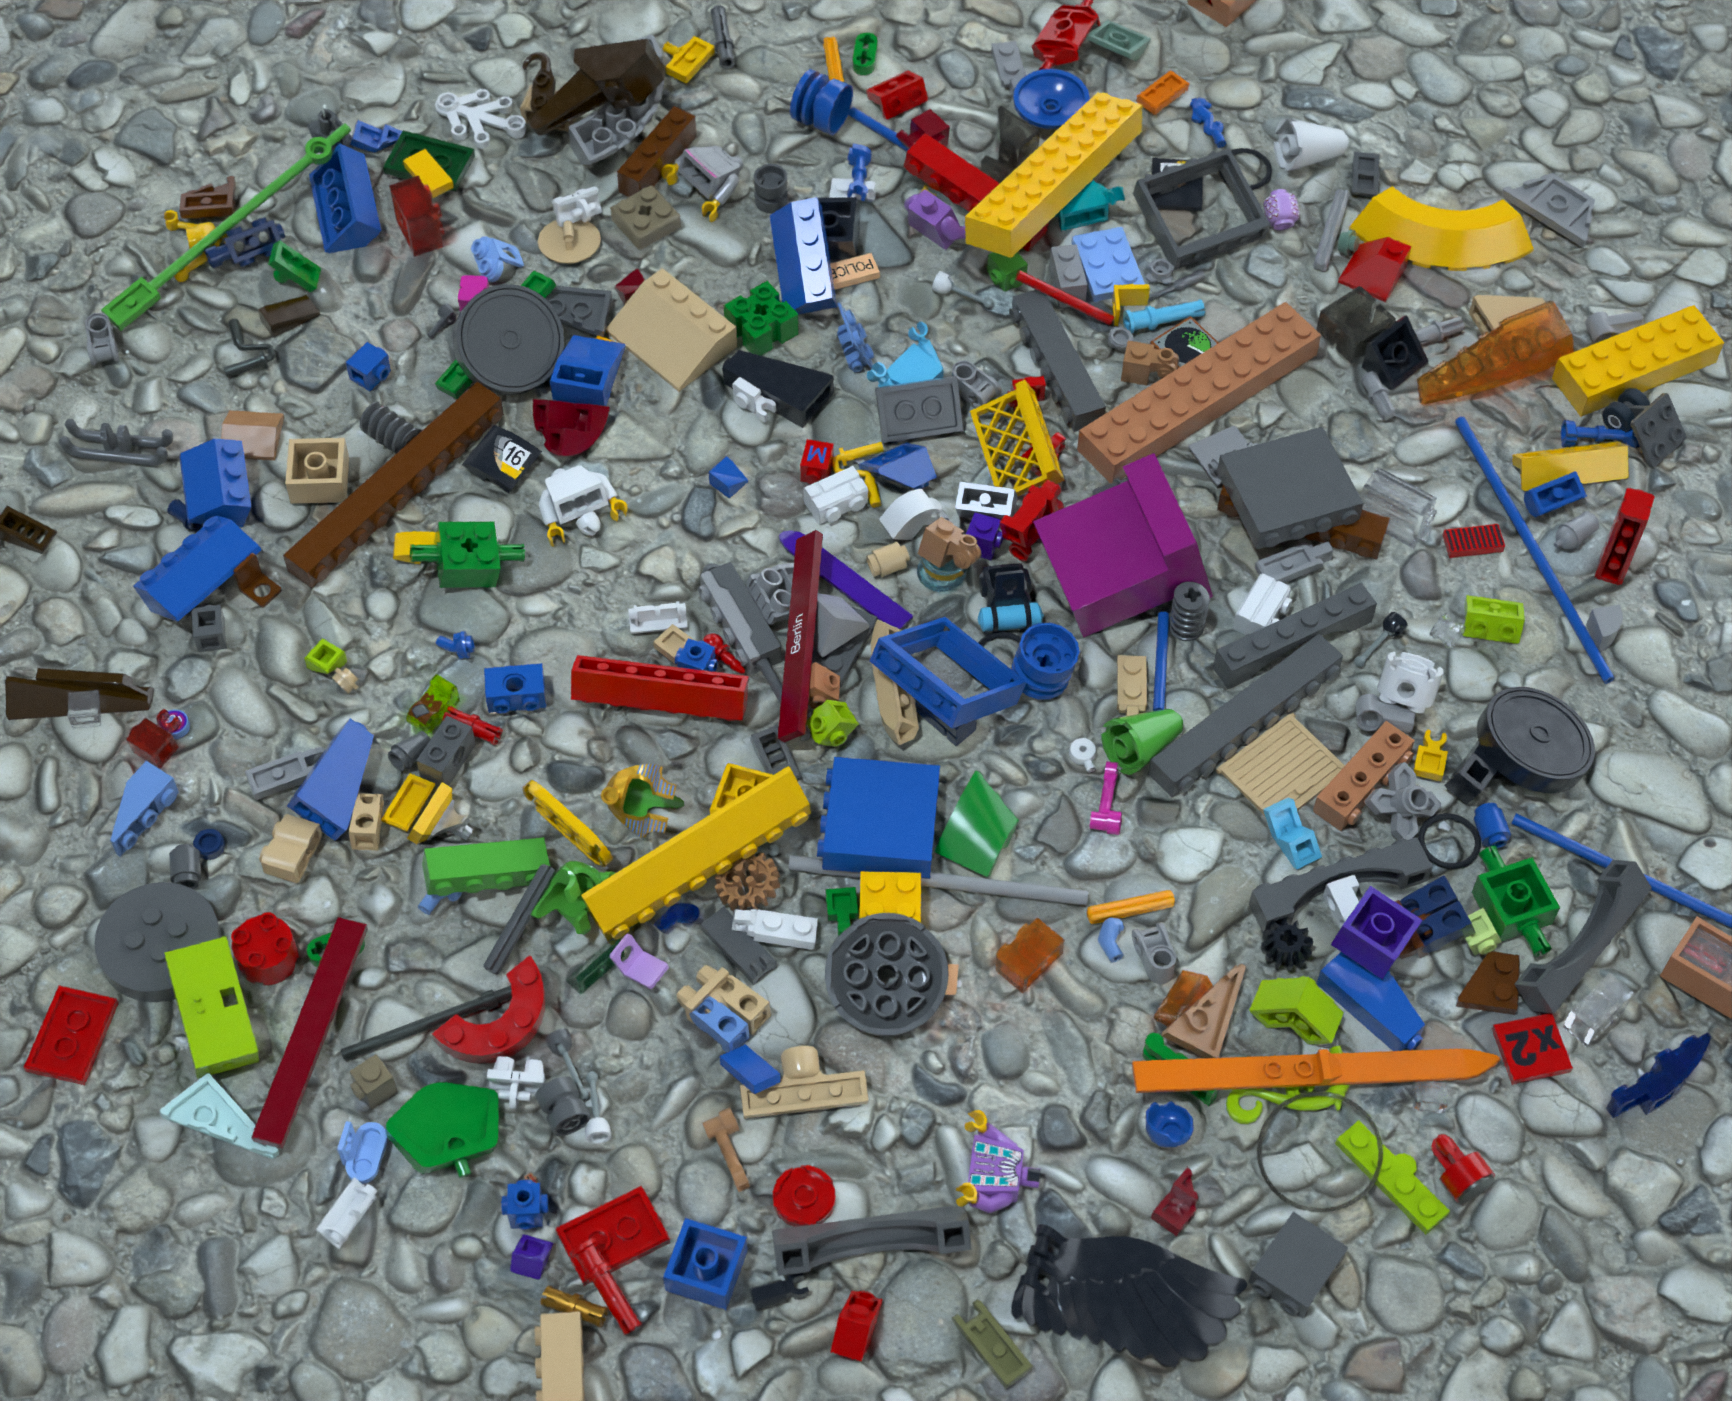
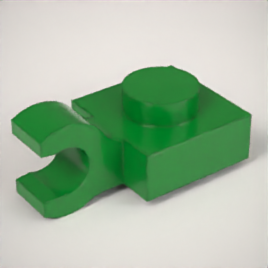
M856 887L825 889L828 921H837L838 936L850 926V920L858 919Z

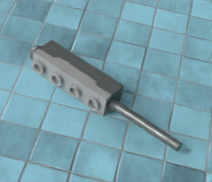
M731 561L721 566L714 563L707 564L700 574L701 586L698 587L701 599L703 602H709L714 621L717 624L721 623L724 628L723 635L729 645H734L736 658L741 662V665L746 666L750 675L760 670L781 704L782 684L772 668L773 665L782 662L781 645ZM807 727L805 734L799 737L801 741H806L811 737Z

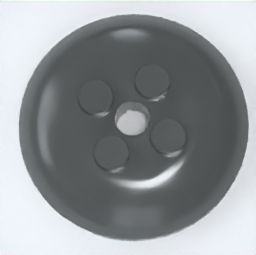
M896 913L872 914L853 922L834 941L826 960V988L837 1012L853 1027L873 1035H900L923 1025L941 1005L948 985L947 959L940 942L917 920ZM883 969H891L896 976L893 981L886 984L879 980L878 974Z

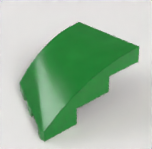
M976 770L958 800L934 852L985 877H989L1001 850L1008 847L1019 819L1011 809L1007 808L1000 795L983 778L984 775Z

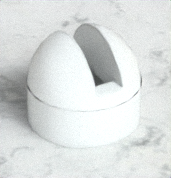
M594 511L584 514L576 521L577 527L585 535L593 536L596 534V531L600 530L601 523Z

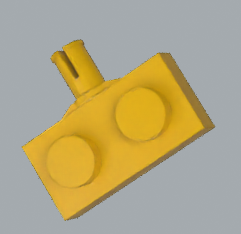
M693 36L687 44L681 47L666 42L663 46V52L673 56V59L665 66L666 74L687 84L715 54V46L696 36Z

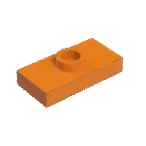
M1170 70L1137 95L1136 102L1153 115H1156L1189 90L1190 83Z

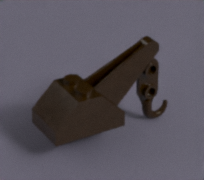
M647 39L577 48L574 50L573 62L579 70L555 93L556 79L551 70L550 58L543 52L532 53L525 59L522 68L526 70L528 65L534 60L541 61V68L532 84L530 107L534 115L531 117L529 125L537 135L542 136L607 102L614 109L638 106L664 81L665 66Z

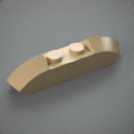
M877 619L871 640V656L878 638L902 630ZM873 665L878 706L884 729L895 743L901 745L914 739L919 729L915 699Z

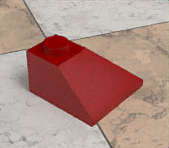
M1390 237L1359 244L1358 250L1354 252L1339 277L1338 283L1386 303L1407 268L1412 246Z

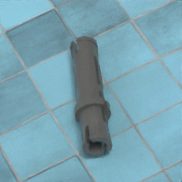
M716 5L710 10L716 39L714 43L715 51L718 53L719 66L722 69H731L735 65L733 57L734 42L729 34L726 9L722 5Z

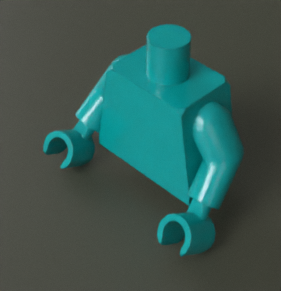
M1092 179L1054 216H1058L1060 230L1065 231L1107 221L1109 203L1115 205L1119 200H1126L1123 187L1115 186L1107 189Z

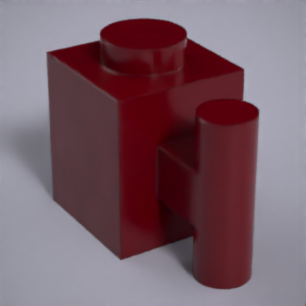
M929 109L911 119L909 135L904 130H900L896 137L910 149L926 133L946 147L949 140L950 126L933 110Z

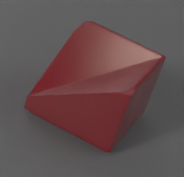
M638 268L614 286L624 305L645 281Z

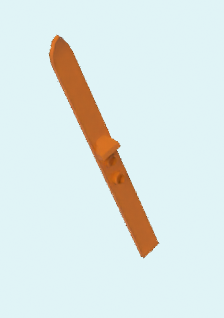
M1319 1049L1316 1054L1133 1061L1132 1069L1136 1093L1466 1080L1478 1077L1496 1066L1500 1061V1057L1472 1049L1330 1053L1327 1049Z

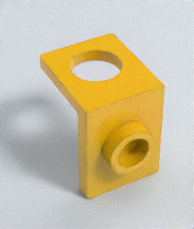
M1149 284L1114 285L1112 296L1114 326L1119 324L1120 306L1148 305Z

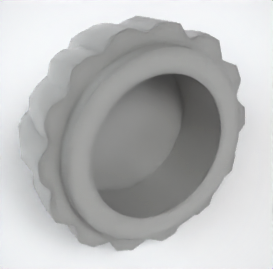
M1114 327L1108 333V345L1118 351H1125L1127 341L1134 340L1133 334L1127 328Z

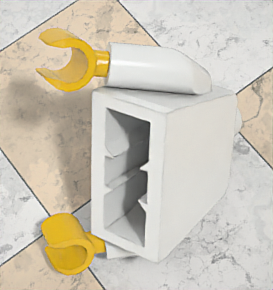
M575 466L568 470L557 469L552 473L551 477L545 480L547 489L542 491L539 509L545 526L549 527L547 537L552 547H554L552 537L555 535L561 536L563 544L565 543L564 531L557 526L556 523L558 522L561 525L588 512L609 505L608 502L611 504L610 516L614 521H618L619 517L616 510H621L625 516L627 515L626 502L617 500V493L603 474L588 471L582 466Z

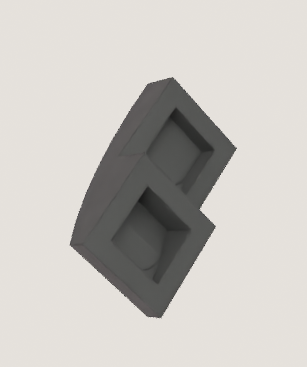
M1354 151L1351 195L1370 197L1378 195L1380 154Z

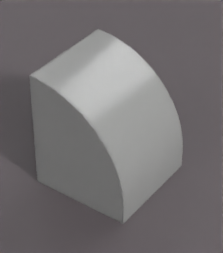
M1620 605L1594 608L1590 613L1586 626L1600 652L1613 644L1623 620Z

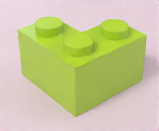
M1306 976L1262 980L1249 1010L1266 1028L1291 1027L1308 1045L1332 1044L1344 1014L1334 1003V1000L1327 996L1313 979Z

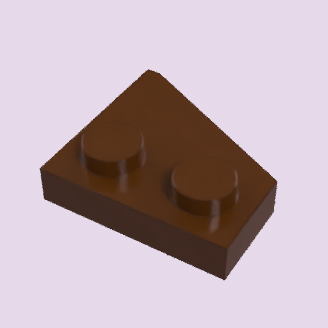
M226 177L227 183L217 187H213L212 183L197 190L181 194L179 208L181 219L231 216L234 213L235 177Z
M1493 951L1487 953L1459 995L1456 1007L1515 1015L1518 1007V989L1514 984L1519 979L1520 955Z

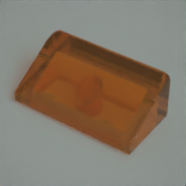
M1182 970L1153 1018L1169 1027L1213 986L1208 976Z

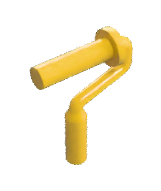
M882 441L846 451L843 450V447L839 448L840 454L832 459L833 471L836 474L845 470L840 469L839 461H842L844 467L847 466V461L884 452ZM856 470L859 476L865 477L864 482L868 487L870 506L872 508L881 506L875 478L869 471Z

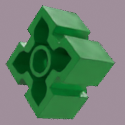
M768 281L751 289L750 297L744 298L740 295L724 304V317L736 326L737 338L743 336V346L749 353L762 356L773 349V342L778 340L783 344L799 335L798 313L787 301L780 302V294Z

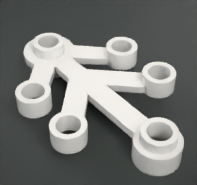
M479 89L475 93L458 98L453 93H442L438 96L435 103L437 113L447 116L452 127V138L456 141H463L467 138L466 126L460 123L458 115L467 117L474 133L475 146L480 149L487 148L490 145L489 134L484 131L481 122L506 130L507 134L514 139H519L526 133V122L522 116L512 115L507 119L488 114L495 111L508 114L513 110V103L509 97H501L497 101L490 102V93L486 89ZM476 103L478 105L472 108L467 107V105Z

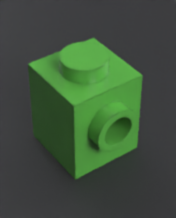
M994 252L988 254L987 272L994 284H998L1004 292L1023 284L1015 280V277L1019 270L1027 273L1028 264L1018 252L1012 258Z

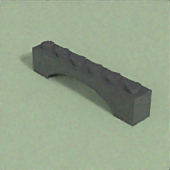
M1361 582L1217 649L1213 669L1227 689L1235 687L1252 679L1253 675L1265 665L1289 650L1311 640L1317 634L1323 636L1343 630L1350 633L1371 623L1377 602Z
M1417 837L1410 840L1400 839L1391 844V846L1382 849L1372 848L1363 855L1354 858L1347 856L1340 859L1337 863L1326 867L1319 865L1301 875L1291 874L1283 878L1282 881L1273 884L1263 883L1252 890L1249 906L1262 933H1264V931L1269 930L1270 924L1273 921L1281 925V921L1286 918L1288 924L1291 925L1294 913L1306 902L1324 893L1328 883L1355 875L1358 883H1390L1398 885L1399 889L1402 890L1428 881L1432 865Z
M1612 860L1597 879L1599 889L1594 906L1585 925L1574 941L1560 955L1548 963H1531L1514 985L1531 1011L1554 1014L1571 991L1578 985L1589 968L1594 965L1603 950L1611 943L1613 937L1627 922L1638 905L1643 902V899L1652 887L1636 861Z
M958 1205L772 1230L778 1276L810 1272L811 1268L820 1264L870 1252L930 1250L944 1254L971 1250L969 1220L964 1206L960 1207Z

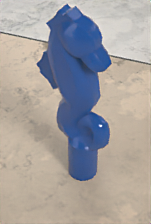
M1204 98L1192 99L1190 103V108L1193 111L1191 120L1194 123H1204V132L1213 137L1218 148L1225 146L1226 140L1222 134L1224 126L1220 121L1214 122V116L1208 110L1212 107V104L1206 102Z

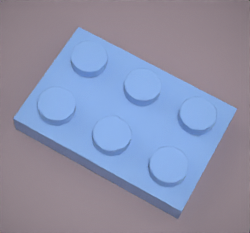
M1123 227L1072 236V245L1077 244L1087 285L1094 302L1112 299L1114 285L1145 284Z

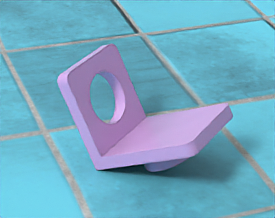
M626 934L609 956L624 976L649 989L656 985L669 968L666 962L644 952L630 934ZM630 946L631 953L625 961H621L623 949Z

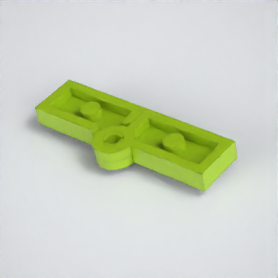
M1359 1120L1336 1139V1146L1425 1235L1448 1216L1450 1210L1414 1175L1417 1164L1412 1156L1405 1153L1395 1156Z

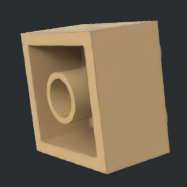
M345 438L289 439L285 485L290 503L343 502L347 498L349 453Z

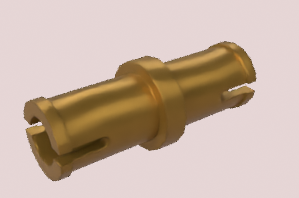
M550 1285L545 1288L542 1294L547 1296L546 1299L541 1298L540 1304L542 1306H547L563 1313L580 1311L583 1321L594 1324L599 1328L604 1325L607 1319L603 1315L607 1316L609 1309L584 1300L583 1295L577 1293L571 1295Z

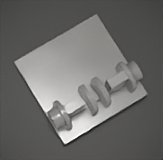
M1234 425L1188 445V448L1215 485L1219 486L1223 484L1217 473L1220 455L1258 445V443H1248Z

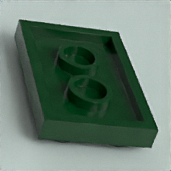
M403 130L383 165L384 174L417 182L405 169L403 160L426 149L453 180L454 188L448 191L456 192L475 157L474 148Z

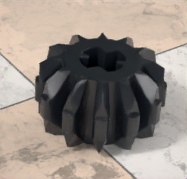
M1286 918L1281 921V925L1273 921L1270 924L1269 930L1263 933L1261 952L1266 953V962L1275 961L1276 970L1281 965H1285L1288 972L1292 970L1293 965L1301 968L1304 966L1305 960L1311 957L1312 951L1310 948L1313 946V938L1308 937V927L1298 928V920L1293 925H1289Z

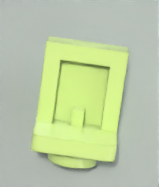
M1482 908L1468 915L1476 933L1465 939L1474 956L1479 953L1482 955L1490 953L1497 947V944L1502 942L1486 911Z

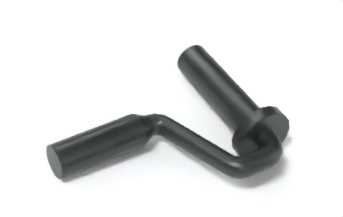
M230 319L228 325L234 345L241 351H262H259L260 356L223 367L226 377L264 366L265 370L269 369L268 362L275 358L274 347L271 344H244L238 319ZM263 350H267V351H268V355H267V356H265V353H264Z

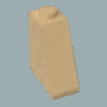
M1476 295L1473 297L1469 310V315L1493 352L1549 335L1555 321L1553 309L1548 307L1543 298Z

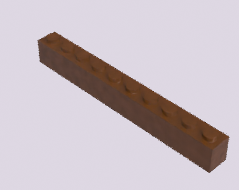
M476 382L283 554L287 571L311 589L318 582L325 580L329 572L338 564L345 562L350 553L358 546H362L371 534L378 528H382L392 515L402 510L413 496L422 492L434 477L441 475L454 459L461 457L466 448L473 442L478 441L487 429L501 420L504 415L501 398L479 382Z

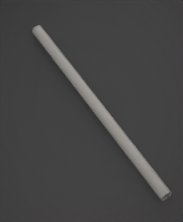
M790 855L789 870L860 878V873L822 870V859ZM931 872L930 879L921 878V886L1087 906L1088 891L936 872Z

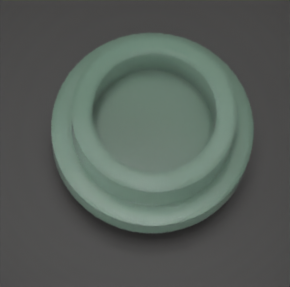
M1355 230L1343 231L1338 240V251L1344 253L1345 256H1351L1359 247V237L1356 236Z

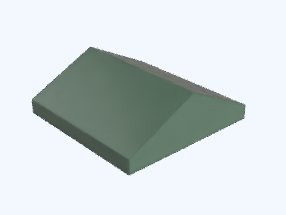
M1106 20L1086 36V40L1136 62L1151 41V38L1110 20Z

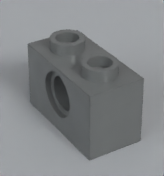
M446 716L416 761L420 777L435 783L438 787L442 782L449 786L476 746L473 728Z

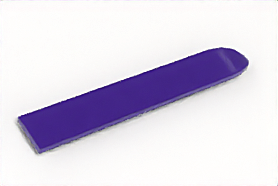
M793 530L783 531L779 535V540L782 546L795 557L796 539L804 536V534ZM822 547L820 577L869 614L877 616V619L902 629L913 619L912 614Z

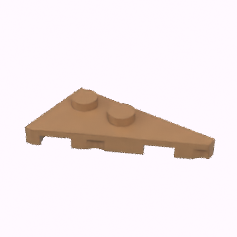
M1243 964L1235 965L1162 1032V1036L1203 1058H1219L1246 966Z

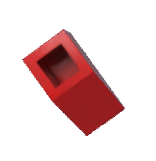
M851 1291L838 1317L830 1350L831 1353L862 1362L868 1350L883 1299L876 1298L867 1291Z

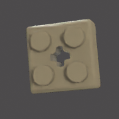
M653 185L643 188L641 191L610 207L611 220L639 250L681 228L680 214Z

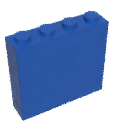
M834 757L833 768H827L826 786H831L830 792L825 791L823 799V809L828 811L827 815H821L820 833H825L824 839H818L817 857H822V870L858 873H921V878L930 879L940 766Z

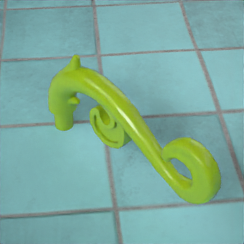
M1334 1046L1329 1049L1330 1053H1343L1341 1046ZM1331 1085L1323 1093L1311 1097L1301 1095L1299 1090L1304 1089L1308 1095H1311L1315 1086L1285 1087L1286 1094L1263 1088L1233 1089L1226 1100V1111L1237 1123L1251 1124L1260 1117L1263 1104L1257 1100L1253 1109H1242L1239 1105V1099L1247 1095L1256 1096L1293 1110L1315 1111L1328 1108L1333 1104L1336 1110H1340L1350 1085Z

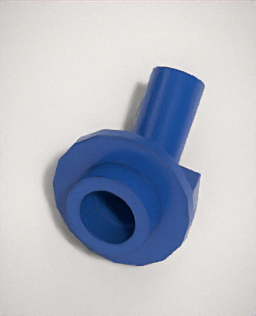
M466 631L453 634V640L444 636H439L436 639L438 647L450 652H457L459 659H470V653L475 652L472 635L467 636Z

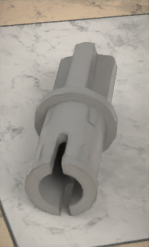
M1456 317L1441 323L1433 321L1431 325L1414 331L1421 345L1436 340L1440 342L1445 336L1463 331L1464 324L1460 317Z
M1371 371L1364 374L1361 382L1368 392L1369 402L1375 405L1381 419L1393 418L1395 416V409L1388 397V389L1382 386L1376 372Z

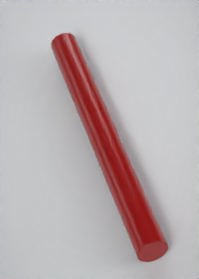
M1021 270L1018 271L1015 280L1107 325H1110L1114 319L1113 315Z

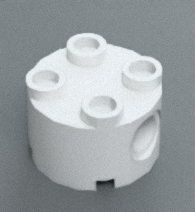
M1391 652L1387 655L1377 686L1378 691L1381 693L1379 699L1388 704H1396L1397 702L1407 705V708L1415 713H1424L1425 708L1431 707L1434 704L1444 674L1443 669L1440 666L1437 670L1434 669V662L1415 654L1402 652L1400 657H1396V652Z

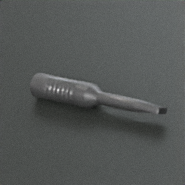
M1202 270L1193 272L1176 280L1173 285L1149 295L1148 301L1150 302L1173 290H1182L1205 279V275Z

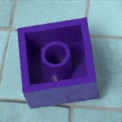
M1370 886L1330 945L1383 979L1422 922V919Z

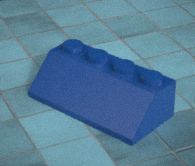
M339 144L333 150L332 158L327 163L318 165L309 174L324 251L326 253L366 247L381 232L365 154Z
M817 197L790 202L770 215L782 302L787 301L798 315L837 308L820 202Z
M214 516L206 520L198 532L186 537L182 541V545L174 552L166 554L161 559V563L154 569L143 573L139 578L140 580L133 587L152 613L178 622L234 574V569L251 553L257 555L262 549L231 519Z

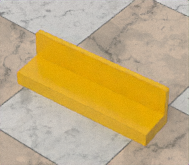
M1618 441L1512 454L1513 465L1520 469L1521 489L1523 491H1528L1575 471L1582 484L1626 479L1629 477L1628 446Z

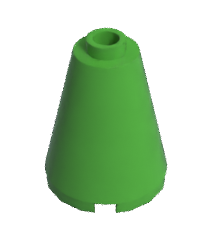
M1163 709L1111 719L1103 726L1106 727V732L1101 734L1103 749L1110 762H1117L1123 768L1119 770L1123 774L1131 775L1139 772L1154 756L1181 735L1183 731L1182 717L1172 709Z

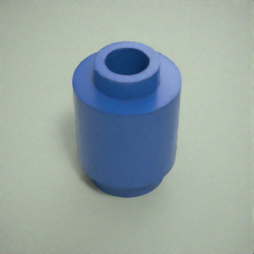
M1496 803L1480 805L1474 811V822L1482 844L1486 847L1496 846L1497 849L1505 846L1511 838V833L1502 809L1498 808Z

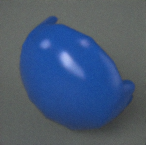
M1169 1101L1165 1105H1158L1157 1102L1150 1105L1146 1111V1132L1152 1142L1160 1147L1173 1148L1184 1145L1190 1140L1194 1130L1193 1118L1185 1108L1175 1105L1173 1101Z

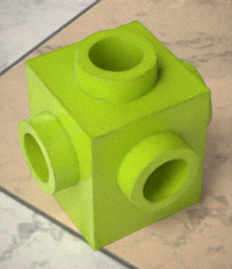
M826 700L813 711L811 717L806 721V725L811 731V737L816 743L834 747L843 744L847 740V736L859 725L846 702Z

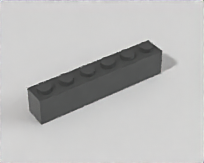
M1032 290L1013 296L1012 308L1009 309L1010 318L1014 324L1017 323L1023 343H1027L1030 348L1032 361L1038 363L1041 376H1044L1046 383L1048 382L1053 401L1059 403L1064 422L1070 424L1073 432H1077L1103 416L1106 406L1046 294Z

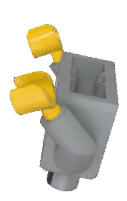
M719 146L685 149L683 154L675 160V165L667 164L662 167L663 179L667 180L668 185H673L678 181L677 172H679L708 199L713 198L712 202L708 201L702 205V215L704 217L707 212L712 211L709 215V221L714 222L718 218V206H723L739 183L738 175L743 168V161L739 156L731 157Z

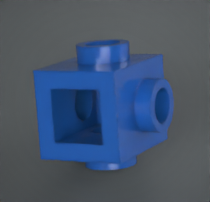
M688 638L684 648L680 647L675 656V664L679 668L716 672L718 660L715 657V647L705 641H695Z
M520 1180L516 1184H508L507 1196H502L501 1206L502 1215L508 1216L510 1228L531 1229L543 1227V1214L548 1213V1194H542L540 1183H535L531 1180Z

